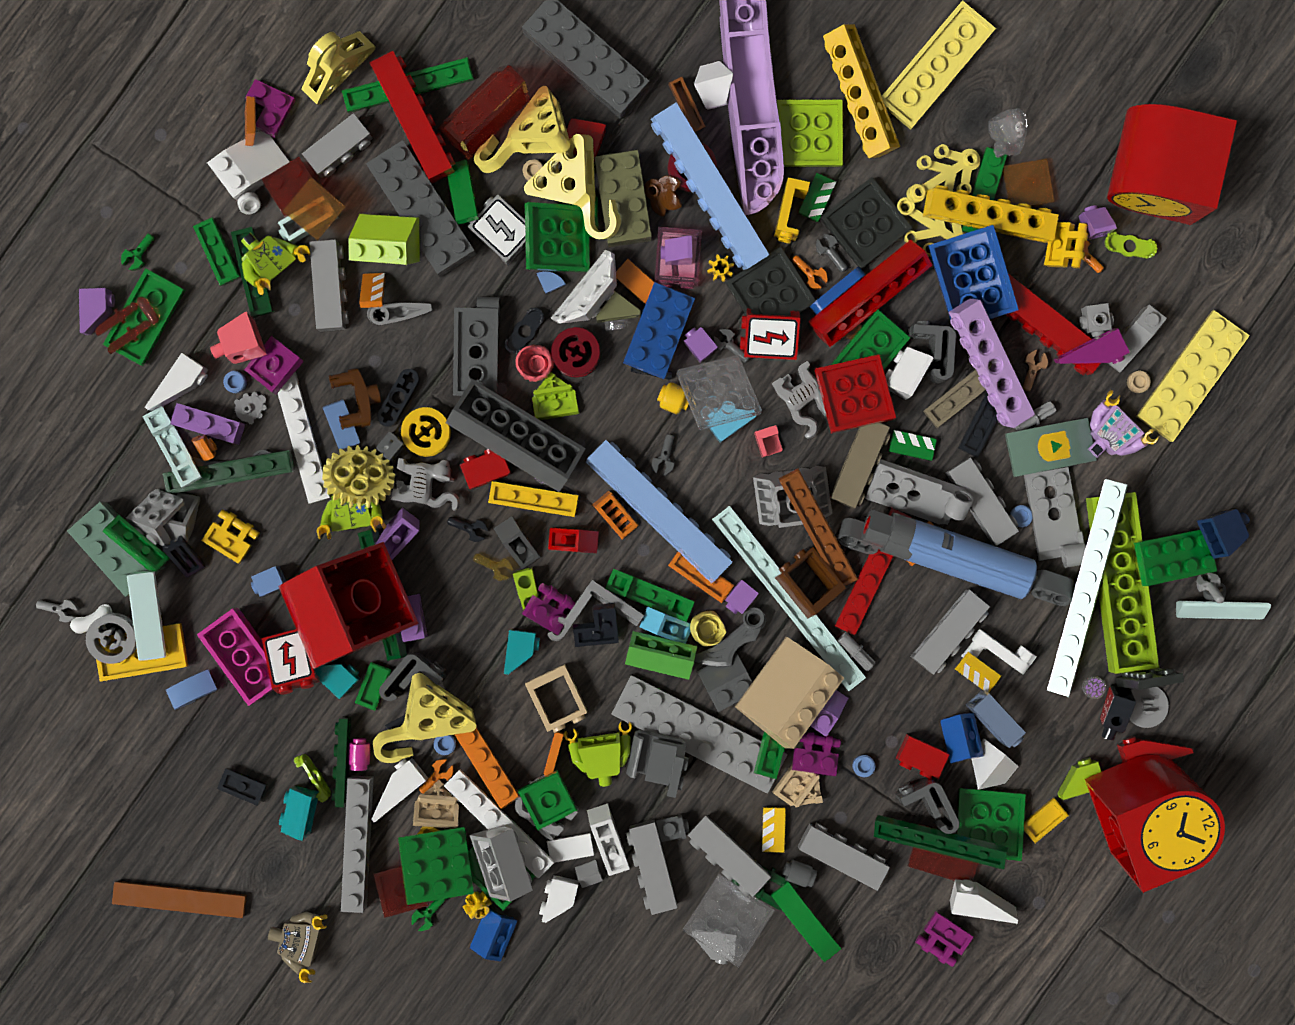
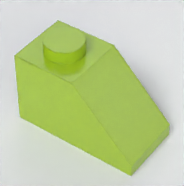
M1091 758L1078 760V764L1071 767L1058 791L1059 798L1065 800L1089 793L1085 779L1101 772L1099 763L1091 760Z

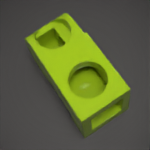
M533 567L513 572L523 611L532 595L539 598Z

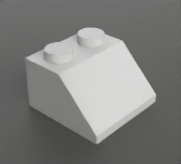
M909 347L905 348L904 351L900 350L894 359V362H896L893 370L888 369L885 374L889 391L905 400L910 398L932 362L933 357Z

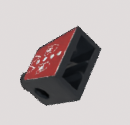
M1110 685L1100 716L1102 726L1104 727L1101 735L1103 738L1113 741L1117 731L1125 732L1136 704L1132 691Z

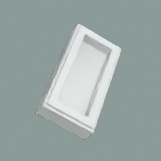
M590 833L553 839V841L547 840L549 857L554 863L594 856Z

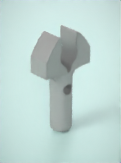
M1207 573L1209 582L1204 581L1201 575H1199L1196 581L1199 592L1208 590L1217 603H1223L1225 598L1217 588L1221 586L1218 575Z
M38 600L36 603V608L58 613L60 616L59 621L65 623L72 621L76 617L69 616L64 609L79 610L77 604L71 600H64V603L61 605Z

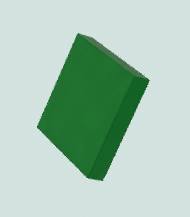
M558 770L518 790L537 830L577 811V807Z

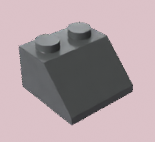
M737 652L734 654L732 666H706L697 671L718 712L739 702L752 684V680Z

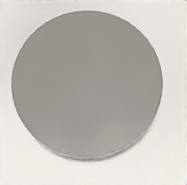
M1152 687L1130 690L1136 700L1130 717V721L1133 724L1143 728H1151L1157 726L1165 719L1169 705L1165 693L1160 688Z

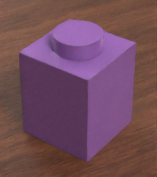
M702 327L698 330L693 328L685 335L687 339L684 340V344L700 363L718 348Z
M740 580L724 599L728 602L726 607L734 614L738 611L743 614L759 593L743 580Z

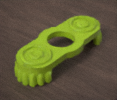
M1111 232L1105 238V247L1109 251L1121 253L1126 257L1135 256L1147 259L1154 256L1158 249L1156 247L1157 244L1152 239L1142 240L1133 235L1123 236L1117 234V232ZM1126 240H1132L1135 243L1136 248L1133 252H1127L1124 249V242Z
M306 754L294 758L296 767L303 766L310 780L318 789L319 793L316 795V798L322 803L331 796V791L320 771ZM312 772L316 774L318 780L314 777Z

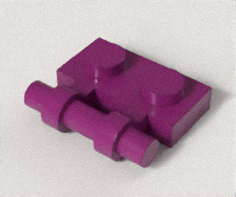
M542 583L538 588L542 592L540 599L532 595L522 615L559 635L564 625L559 623L558 618H566L567 615L563 611L565 608L572 610L576 603L572 601L570 596L557 592V589L552 585L547 586ZM551 599L557 601L555 607L548 604Z
M806 732L799 741L803 742V749L794 748L792 770L836 776L839 754L830 752L831 747H840V739L833 738L830 735L822 737ZM812 745H822L821 752L813 751Z
M935 911L924 927V931L929 933L930 936L925 939L919 935L915 943L920 945L921 949L926 953L930 952L938 957V961L941 963H947L953 967L957 960L951 954L955 951L962 955L973 939V936ZM937 940L946 945L944 950L934 945Z

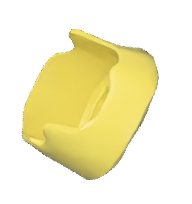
M714 611L701 612L691 620V634L695 641L702 646L716 645L726 634V628L721 618Z

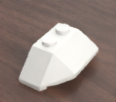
M605 250L551 317L552 320L561 324L590 320L591 317L597 316L601 310L600 306L604 301L610 299L617 286L615 255L612 252Z

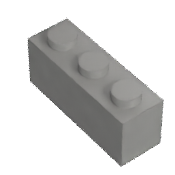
M353 113L304 151L302 155L321 178L324 176L329 177L336 171L338 165L349 162L356 151L367 148L371 143L370 140L373 138Z

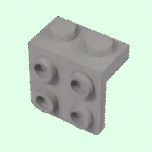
M155 489L134 508L126 519L130 525L154 545L159 544L163 546L167 544L168 546L172 540L163 526L185 502L180 497Z

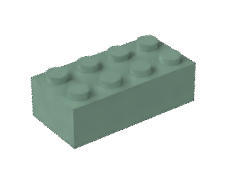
M99 502L68 529L67 532L125 597H129L127 575L135 571L148 570L103 533L104 528L118 514L108 502ZM163 566V567L155 574V576H156L162 569H164L165 566Z

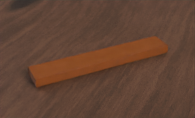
M799 468L780 477L779 481L821 558L844 586L858 580Z
M115 881L112 904L243 918L247 895Z

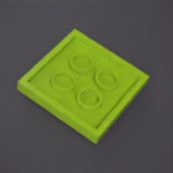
M777 100L784 167H842V100Z

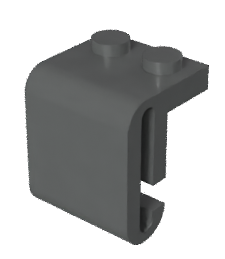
M917 321V324L908 329V336L913 339H929L928 355L933 357L930 364H935L941 360L940 369H933L928 372L927 377L933 383H942L949 379L954 372L956 333L953 328L948 326L930 325L931 322Z
M414 652L407 655L379 689L380 696L386 701H393L403 695L399 690L391 693V688L414 660H416L417 664L399 684L403 689L411 685L414 674L421 672L437 685L447 676L444 673L446 669L436 661L432 663L423 654Z
M642 730L635 731L626 774L634 779L636 773L645 774V781L667 785V796L676 798L677 790H682L684 777H680L681 771H686L689 759L685 757L686 742L676 737Z
M924 778L912 785L909 782L898 787L899 791L895 792V795L904 807L922 798L929 814L936 819L941 817V814L929 792L931 788L947 820L946 823H943L940 819L933 821L934 824L947 834L958 830L959 821L942 786L935 780Z

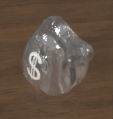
M1020 108L1003 111L988 121L987 131L990 138L996 141L994 144V154L997 158L1003 155H1018L1023 149L1027 134V119L1024 111Z

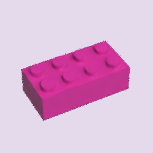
M232 608L197 634L248 706L255 704L273 691L262 639L239 608Z

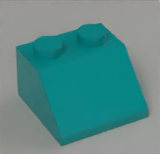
M293 786L289 791H286L284 796L286 809L285 812L281 813L279 819L282 833L301 841L311 834L318 801L316 795L319 791Z

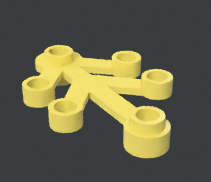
M941 144L935 148L934 155L938 159L948 158L957 161V163L950 166L932 161L927 155L920 157L917 160V167L919 169H929L940 172V174L922 185L915 184L907 190V198L912 203L922 201L928 190L944 181V186L949 188L948 191H953L956 173L963 170L961 184L957 186V190H962L961 187L965 186L970 194L972 190L969 184L972 170L979 166L980 156L973 149H966L960 153L949 150L946 145ZM939 148L944 150V155L939 153ZM968 156H971V157H972V159H973V162H972V163H970V162L968 161V159H967ZM922 159L926 160L927 166L922 165ZM916 189H919V190H920V192H921V195H920V196H917V195H916V193H915V190H916ZM949 200V204H946V205H947V207H949V206H951L953 203H952L951 200Z
M907 197L900 199L896 205V208L903 216L909 215L929 228L918 232H907L904 236L906 243L909 241L907 238L909 234L915 236L913 241L915 243L919 240L938 236L947 240L965 234L962 232L961 225L952 223V233L946 229L944 221L923 217V213L917 210L915 204L910 202ZM906 204L909 210L903 211L901 205ZM927 243V244L924 245L923 249L925 250V252H926V247H927L928 245L933 244V243Z

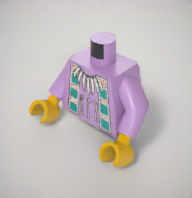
M1113 390L1107 393L1106 400H1103L1093 411L1090 434L1096 441L1088 450L1097 458L1105 450L1110 455L1117 454L1119 456L1136 453L1148 444L1156 443L1159 439V436L1156 439L1149 437V434L1154 432V429L1148 430L1145 436H1142L1144 432L1117 406L1120 401V395L1115 400L1110 398Z

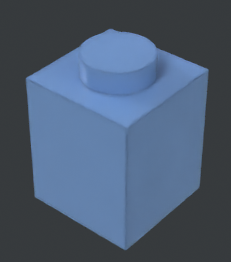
M280 566L272 567L251 577L253 580L251 582L252 589L260 597L278 591V586L286 582Z

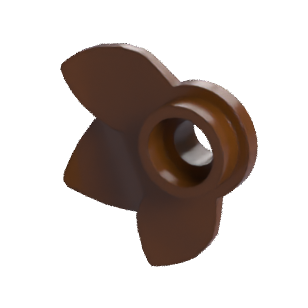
M665 175L660 179L653 178L645 183L644 192L650 199L652 209L658 215L665 216L667 209L676 210L682 207L681 201L674 192L682 183L678 178ZM652 187L656 189V193L652 191Z

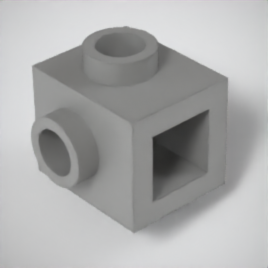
M1108 303L1085 306L1081 309L1080 327L1084 330L1085 334H1092V337H1097L1112 329L1111 326L1114 324L1113 314L1109 313Z

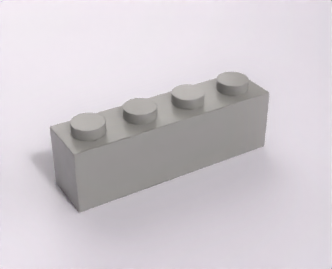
M337 240L310 242L316 329L320 332L346 330V324H349L348 311L344 309V302H347V291L343 289L342 280L346 279L345 268L341 267V259H344L343 246Z
M967 458L945 474L952 484L964 488V491L973 496L974 500L969 510L992 546H997L1019 532L1016 528L1018 523L1012 515L1008 516L1004 509L1006 505L1001 497H996L993 493L994 486L988 478L984 479L980 473L982 471L980 464L976 460Z
M966 589L910 657L934 675L935 672L940 673L947 664L945 660L950 655L954 656L960 649V642L964 638L967 640L975 630L973 629L974 625L978 621L981 623L989 614L987 610L990 606L972 591Z
M708 815L689 833L688 836L691 838L690 844L698 851L700 848L707 853L705 858L714 866L718 864L723 868L721 873L730 881L734 879L739 884L737 888L745 896L750 894L754 897L772 877Z
M655 819L629 826L630 832L626 833L629 846H634L635 853L632 854L634 866H639L641 875H637L640 888H645L647 896L643 897L646 910L650 909L651 914L654 915L676 909L677 902Z
M809 823L798 844L799 850L878 891L890 868L885 863L887 859L876 853L874 856L866 853L867 849L857 843L854 846L847 843V838L838 833L833 836L827 832L828 828L819 823H816L815 826Z

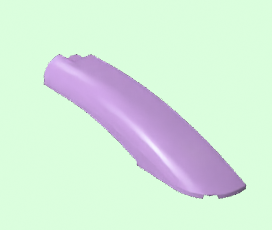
M719 0L723 63L733 73L727 97L733 151L742 210L745 215H749L769 205L776 194H778L784 175L781 126L772 72L766 0Z

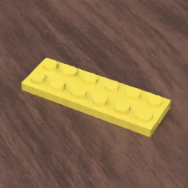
M962 0L882 95L886 110L911 130L996 28Z
M1215 310L1211 311L1136 417L1164 438L1173 442L1248 339L1249 335Z

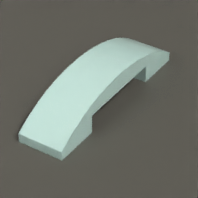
M163 406L142 416L163 451L181 488L183 489L201 479L202 477L175 426L170 424L171 419Z

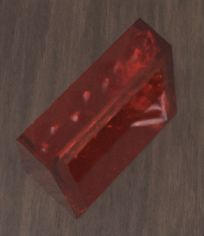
M510 65L499 67L437 129L469 160L481 145L492 135H495L530 101L525 80Z

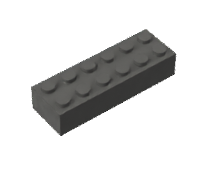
M545 0L522 26L523 34L620 120L649 89V80L558 0Z
M403 140L366 163L399 216L419 217L420 248L440 278L476 255L471 244Z
M473 379L446 421V424L558 492L567 482L586 449Z

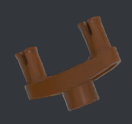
M357 368L348 369V372L329 375L331 389L346 385L353 386L359 408L358 413L339 416L341 429L344 430L360 425L361 427L370 426V405L381 403L377 384L366 386Z

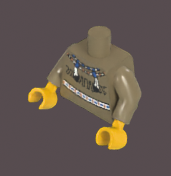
M306 911L288 919L284 923L283 929L270 928L268 940L279 942L277 953L299 975V979L303 983H311L312 981L308 978V975H315L316 973L314 969H308L307 967H311L314 963L321 931L327 928V926L323 925L324 922L322 920L327 919V915L319 916Z

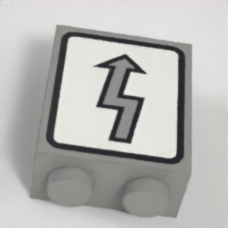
M497 195L495 198L490 197L483 205L485 208L478 214L479 219L470 221L468 228L500 256L504 263L509 265L526 247L525 219Z

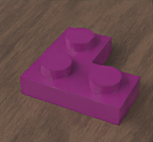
M255 79L246 97H254L255 105L263 109L256 122V129L276 138L295 103V98Z

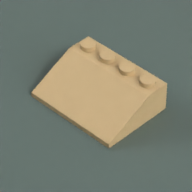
M785 637L735 708L781 746L794 749L841 684L844 677L826 662L790 638Z

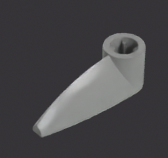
M425 303L384 304L383 307L368 308L367 317L370 322L383 325L410 319L432 311L431 304ZM376 309L383 312L380 320L373 317V312L376 313Z

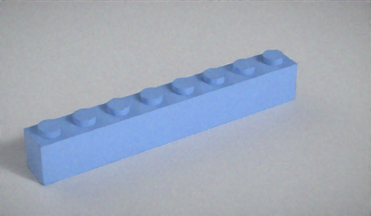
M674 103L651 119L653 122L651 124L652 129L656 135H661L663 138V146L669 155L672 154L676 159L674 164L681 174L684 172L688 179L686 181L687 186L692 193L696 192L699 197L698 203L700 207L711 216L709 219L711 225L715 230L719 229L723 236L721 241L727 249L730 248L734 256L732 258L737 267H742L745 270L767 257L769 253L678 104Z
M605 440L587 458L586 463L663 538L680 552L691 565L713 583L732 563L730 560L731 556L724 549L716 547L714 539L707 533L703 534L698 529L699 525L692 518L687 519L682 514V508L676 503L672 504L667 499V494L658 487L656 489L651 484L652 480L644 472L640 473L630 458H624L619 453L620 449L617 445Z

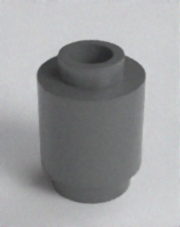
M792 859L790 863L786 862L783 875H785L786 881L802 887H812L817 870H814L810 865Z

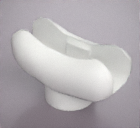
M101 605L94 613L73 619L70 627L78 634L87 632L89 626L96 619L112 613V609L109 605ZM104 624V625L102 626V628H103V630H107V628H106V626H105V624Z

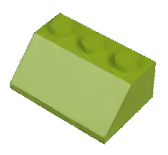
M359 214L348 238L349 260L403 265L420 262L419 217Z

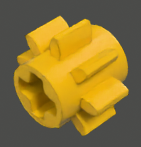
M717 254L715 262L709 260V265L713 267L707 270V273H713V281L721 278L722 282H725L726 275L732 277L733 273L729 271V268L734 267V263L728 264V256L720 259ZM718 264H721L722 267H726L723 273H720L719 270H715Z
M483 891L481 893L474 892V894L467 895L465 899L466 905L462 907L471 919L474 917L481 919L489 913L488 906L492 903Z

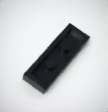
M987 391L958 446V449L976 458L979 457L998 420L996 416L998 413L995 407L988 401Z

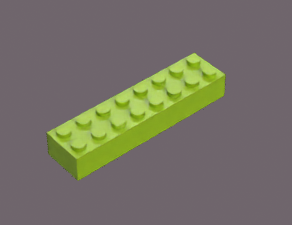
M1136 492L1126 493L1098 592L1108 670L1115 674L1159 668L1149 587H1142L1134 543L1142 541ZM1100 497L1086 498L1090 531Z

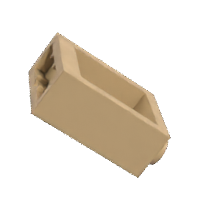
M566 664L525 683L547 732L553 730L554 733L565 728V723L571 720L573 723H576L585 718L584 714L588 710ZM564 675L579 710L550 723L535 689Z

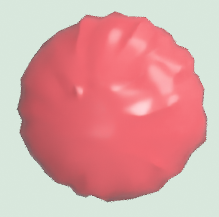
M532 344L526 346L516 356L518 372L525 380L530 382H537L547 378L554 365L552 355L542 345Z

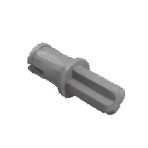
M1047 402L1033 410L1035 415L1016 426V431L1025 430L1035 424L1039 425L1040 421L1056 413L1055 406L1051 402Z
M848 632L843 633L837 639V642L850 654L849 657H853L864 670L868 671L874 666L875 661L862 649V644L858 645Z

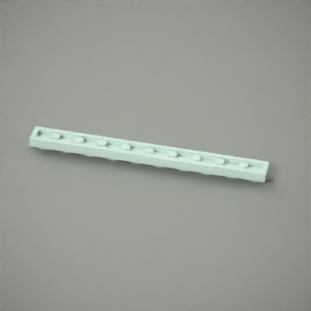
M1110 479L1104 480L1049 681L1048 691L1067 697L1071 694L1128 484Z
M728 506L713 518L714 523L821 658L844 677L841 682L844 687L850 691L866 677L817 615L807 619L778 583L775 577L781 573L778 570L779 567L732 508Z

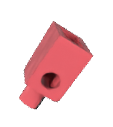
M247 311L219 328L217 334L220 343L210 347L215 359L225 355L233 364L267 355L257 324Z

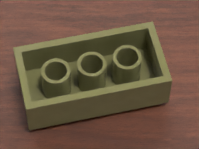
M638 150L594 157L605 229L607 230L610 226L609 200L616 201L617 210L621 218L619 231L616 235L607 239L608 248L651 241Z

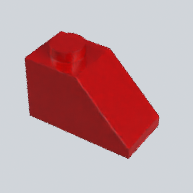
M550 528L548 550L597 553L599 532Z

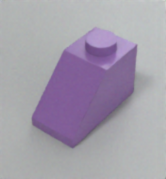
M1090 206L1085 208V212L1079 215L1080 223L1088 224L1086 231L1088 233L1087 240L1107 236L1117 229L1115 222L1105 207Z
M692 236L665 240V246H661V259H665V265H691Z
M106 288L79 289L80 333L91 335L111 315L112 307L115 306V297L112 291Z
M402 507L387 524L376 544L384 542L390 558L393 560L418 533L419 520Z
M420 594L407 596L419 624L401 632L403 642L428 637Z
M836 690L810 726L827 737L839 719L848 698Z

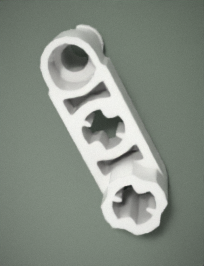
M981 629L977 631L972 638L973 642L964 654L961 655L964 657L967 652H970L977 658L983 649H988L1022 674L1027 671L1037 657L1022 645L1014 654Z

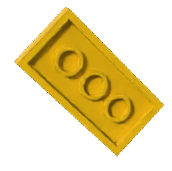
M182 623L162 626L167 657L141 661L138 660L136 648L133 654L118 663L108 664L96 659L99 680L106 681L188 667ZM114 635L108 636L111 638V642L107 647H103L98 638L100 646L109 653H120L123 651L121 646L109 649L111 644L117 640L114 638Z

